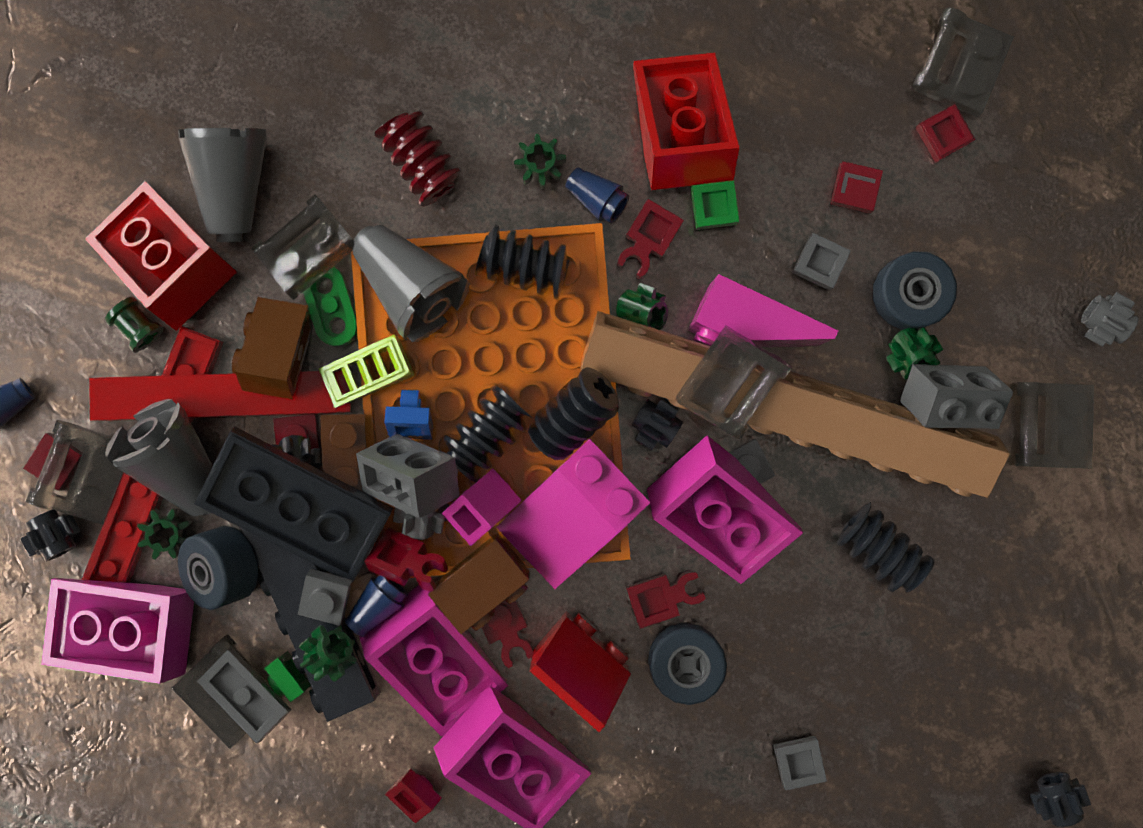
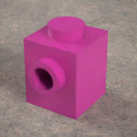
M491 469L455 500L442 514L467 543L472 546L522 500L510 488L508 483L494 469Z

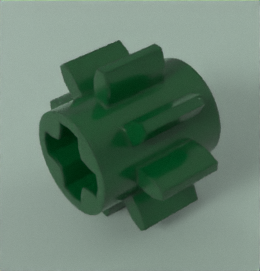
M535 134V142L529 146L522 142L519 143V150L524 155V158L516 159L514 166L515 169H526L523 176V184L527 185L531 180L539 182L541 189L544 190L546 181L550 178H554L557 181L562 179L560 171L556 169V165L565 164L566 155H555L558 145L556 138L548 144L541 141L539 134ZM536 155H544L546 161L544 169H537L534 163Z
M639 283L637 292L627 289L620 296L616 305L617 316L661 330L667 321L669 312L668 306L664 302L666 296L658 293L656 288Z
M922 327L920 330L907 328L897 333L892 342L889 343L893 353L888 355L886 359L894 373L900 372L902 377L907 380L913 364L939 365L940 361L936 354L943 351V347L935 335H929L926 328Z
M176 507L172 508L167 516H162L157 508L151 510V517L154 522H141L137 525L140 530L145 531V539L138 543V547L148 545L153 549L152 559L154 560L165 551H168L173 559L178 557L179 550L176 545L178 543L183 544L185 539L189 537L184 535V528L192 523L191 520L181 522L176 518L178 513ZM161 525L164 529L172 527L175 534L169 538V542L166 538L158 539L156 537V532L161 529Z
M320 625L311 632V637H308L299 645V648L305 651L304 661L300 666L306 668L314 675V681H318L329 674L330 679L335 682L345 675V669H348L357 661L351 655L355 640L350 639L347 634L342 632L341 626L327 632L326 628Z

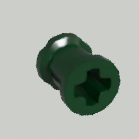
M131 296L117 303L106 314L104 320L110 327L115 326L130 342L129 348L134 353H137L154 343L163 332V327L157 322L153 323L138 307L139 301ZM133 320L139 326V329H135L129 321Z

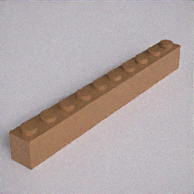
M597 311L582 356L580 371L586 367L593 368L600 372L610 383L612 381L628 386V389L637 395L650 397L654 394L667 398L671 404L682 409L696 407L709 411L712 417L720 421L732 422L733 419L749 424L753 430L759 433L771 435L773 432L783 434L789 436L793 442L801 446L812 447L815 444L828 448L831 453L840 458L851 460L853 457L869 461L873 467L885 472H892L895 469L908 473L911 478L924 484H932L934 481L947 485L955 493L966 497L976 494L988 498L1010 455L998 436L973 428L924 427L906 407Z

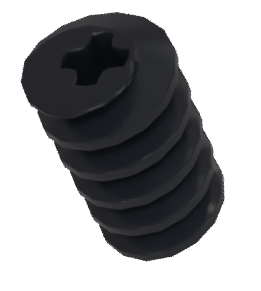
M495 225L484 239L476 265L475 276H478L486 266L488 280L494 281L503 271L505 285L510 286L517 276H520V288L522 290H528L531 284L536 281L537 293L543 296L548 288L553 286L554 299L558 300L570 259H567L566 245L561 244L553 255L550 254L549 240L545 239L536 250L533 249L532 235L528 234L522 244L519 245L517 244L515 230H511L505 240L500 239V228L498 225Z
M589 367L582 369L579 372L578 378L571 379L567 388L558 391L556 398L550 399L544 408L536 412L535 422L530 425L528 430L532 442L546 456L554 460H564L575 449L579 448L585 440L592 437L595 431L602 428L606 421L617 414L619 409L617 394L611 383L600 372Z
M496 385L491 388L496 402L483 397L479 400L485 412L483 415L472 410L467 413L473 426L470 428L458 423L456 428L461 438L457 440L447 435L444 437V441L449 449L445 454L455 457L457 469L475 483L480 480L475 466L477 465L489 470L492 464L487 454L490 453L497 457H502L504 452L499 441L501 440L513 445L516 440L511 428L525 432L528 428L523 416L531 417L505 391Z
M871 502L864 505L846 523L837 544L843 546L852 541L854 546L849 554L852 558L857 557L863 552L866 553L867 556L862 567L868 569L878 564L880 567L874 578L880 581L890 575L892 579L887 587L890 592H894L900 587H903L906 593L913 591L927 578L933 569L935 559L929 555L922 556L923 551L919 545H909L910 538L906 533L896 534L897 525L894 522L887 521L883 523L884 513L882 511L874 510L870 512Z

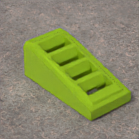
M395 334L319 368L335 408L415 376L401 341ZM388 351L396 370L388 374L381 357V353ZM371 357L380 375V378L374 381L365 361ZM357 364L365 385L359 388L350 369V366ZM342 370L350 392L344 395L334 375L335 372Z

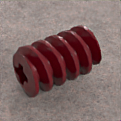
M422 111L393 117L375 131L374 136L378 139H383L382 148L385 152L393 153L391 156L392 164L396 167L403 166L400 176L405 181L412 180L409 190L415 195L422 194L419 198V205L425 207L437 202L454 188V180L461 170L457 167L446 171L444 167L452 156L450 153L440 156L435 154L442 145V141L437 139L427 142L426 138L433 131V127L427 125L418 128L417 124L424 117Z

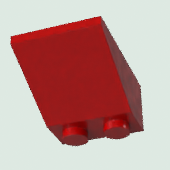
M715 52L633 61L643 151L651 190L734 180L739 144Z
M146 181L85 238L139 301L175 331L237 273Z
M566 611L533 649L530 672L594 729L600 732L605 727L631 675L630 667L626 664L629 657L612 641L605 645L595 637L594 633L597 631V628L582 614L578 613L573 617Z

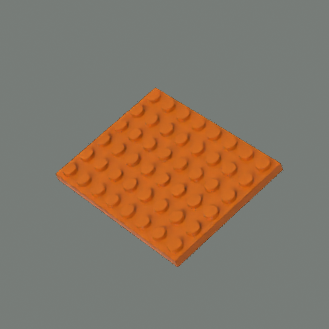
M602 223L515 230L517 244L519 245L522 244L528 234L533 236V249L536 250L545 239L549 240L550 254L553 255L561 244L566 245V255L570 262L558 300L554 299L553 286H550L543 296L537 293L536 281L531 284L528 290H522L520 288V276H517L510 286L505 285L503 271L494 281L488 280L486 266L478 276H475L480 250L486 235L490 232L407 239L462 273L470 283L469 293L458 311L451 306L443 315L448 322L432 335L418 342H411L408 337L405 340L399 335L353 255L355 244H350L358 348L360 350L395 334L401 341L415 375L362 397L363 412L365 414L366 448L389 438L384 423L386 406L400 407L401 390H419V399L422 401L421 408H430L433 420L432 440H412L445 453L449 451L444 441L446 435L457 440L461 438L456 428L458 423L470 428L473 426L467 413L470 410L481 415L485 413L479 400L483 397L496 402V398L491 390L494 385L505 391L531 416H523L528 428L525 432L511 428L516 440L513 445L501 440L499 441L504 452L502 457H497L490 453L487 454L492 464L489 470L477 465L475 466L480 479L491 469H494L522 501L472 546L467 543L448 520L444 521L441 534L434 532L431 537L418 540L425 544L427 554L435 553L445 559L448 566L446 573L497 532L527 568H534L496 527L579 449H575L564 460H554L546 456L535 446L528 430L530 425L535 422L536 412L544 408L550 399L556 398L558 391L567 388L571 379L578 378L582 356L597 311L610 314ZM500 231V239L505 240L510 231ZM388 351L381 353L388 374L396 371ZM373 358L365 360L373 381L379 379L380 375ZM361 375V386H363L365 383ZM611 381V385L616 392V383ZM617 412L613 418L606 421L605 425L595 431L594 435L588 439H591L623 473L619 416ZM458 470L457 480L459 495L461 496L475 482L468 479ZM457 497L456 499H454V500L448 502L447 504H449V506H450V505H451L455 500H457L459 497ZM388 503L385 504L393 507V510L374 543V547L388 528L400 533L403 531V523L393 522L395 507ZM628 525L585 563L631 560ZM437 569L430 570L426 575L440 576L445 575L446 573L441 572Z

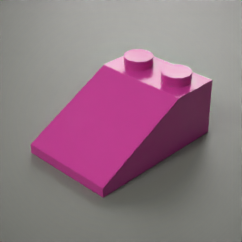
M720 274L708 286L688 328V331L696 334L693 339L694 341L718 348V346L724 348L819 346L835 339L838 330Z
M708 435L647 488L653 519L740 584L745 582L803 534L802 528L732 454Z
M588 439L496 528L546 581L556 589L622 531L650 502L591 439Z
M53 578L50 585L41 665L158 684L186 674L194 601L189 597L185 589L175 587Z
M418 585L402 601L404 606L371 632H368L365 637L359 636L365 659L442 737L489 685L501 692L508 687V683L469 631L466 630L463 634H460L428 596L429 591L422 589Z
M491 685L486 688L433 747L445 778L523 828H543L592 774L585 764L523 708Z

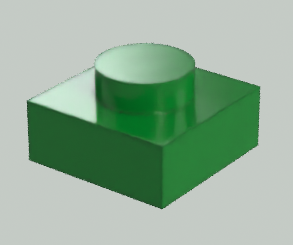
M734 180L692 185L691 195L696 230L732 226L739 223Z
M288 651L264 668L269 674L267 680L271 688L280 697L286 696L290 703L311 686L307 675H302L297 670L293 657Z

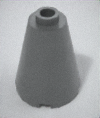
M231 128L178 129L179 142L207 233L216 234V242L242 241V233L251 232L267 140L266 129L245 128V131Z
M384 225L365 227L354 239L353 255L399 335L405 340L408 337L411 342H418L439 330L448 322L443 315L451 306L458 311L469 293L470 283L462 273Z
M172 399L155 402L133 416L138 422L128 431L121 426L107 444L105 452L106 457L113 466L191 516L211 514V512L194 503L213 465L185 409L179 403L176 405Z

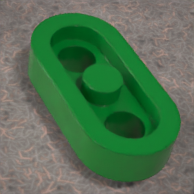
M317 264L312 266L303 276L302 290L309 307L316 334L328 345L334 347L346 346L357 337L356 311L346 279L332 265ZM331 280L333 283L332 290L327 294H322L319 288L321 282ZM337 319H343L345 322L344 331L335 334L332 330L333 322Z

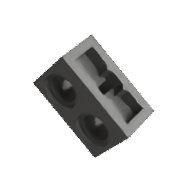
M913 364L900 402L924 427L999 429L1014 391L986 366Z
M395 434L356 453L362 491L417 518L427 515L460 496L455 457L405 436Z

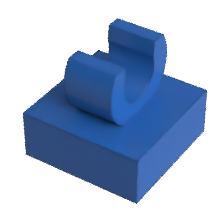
M401 390L400 407L386 406L384 423L389 437L400 434L409 439L432 440L433 420L430 408H421L422 401L419 399V390Z

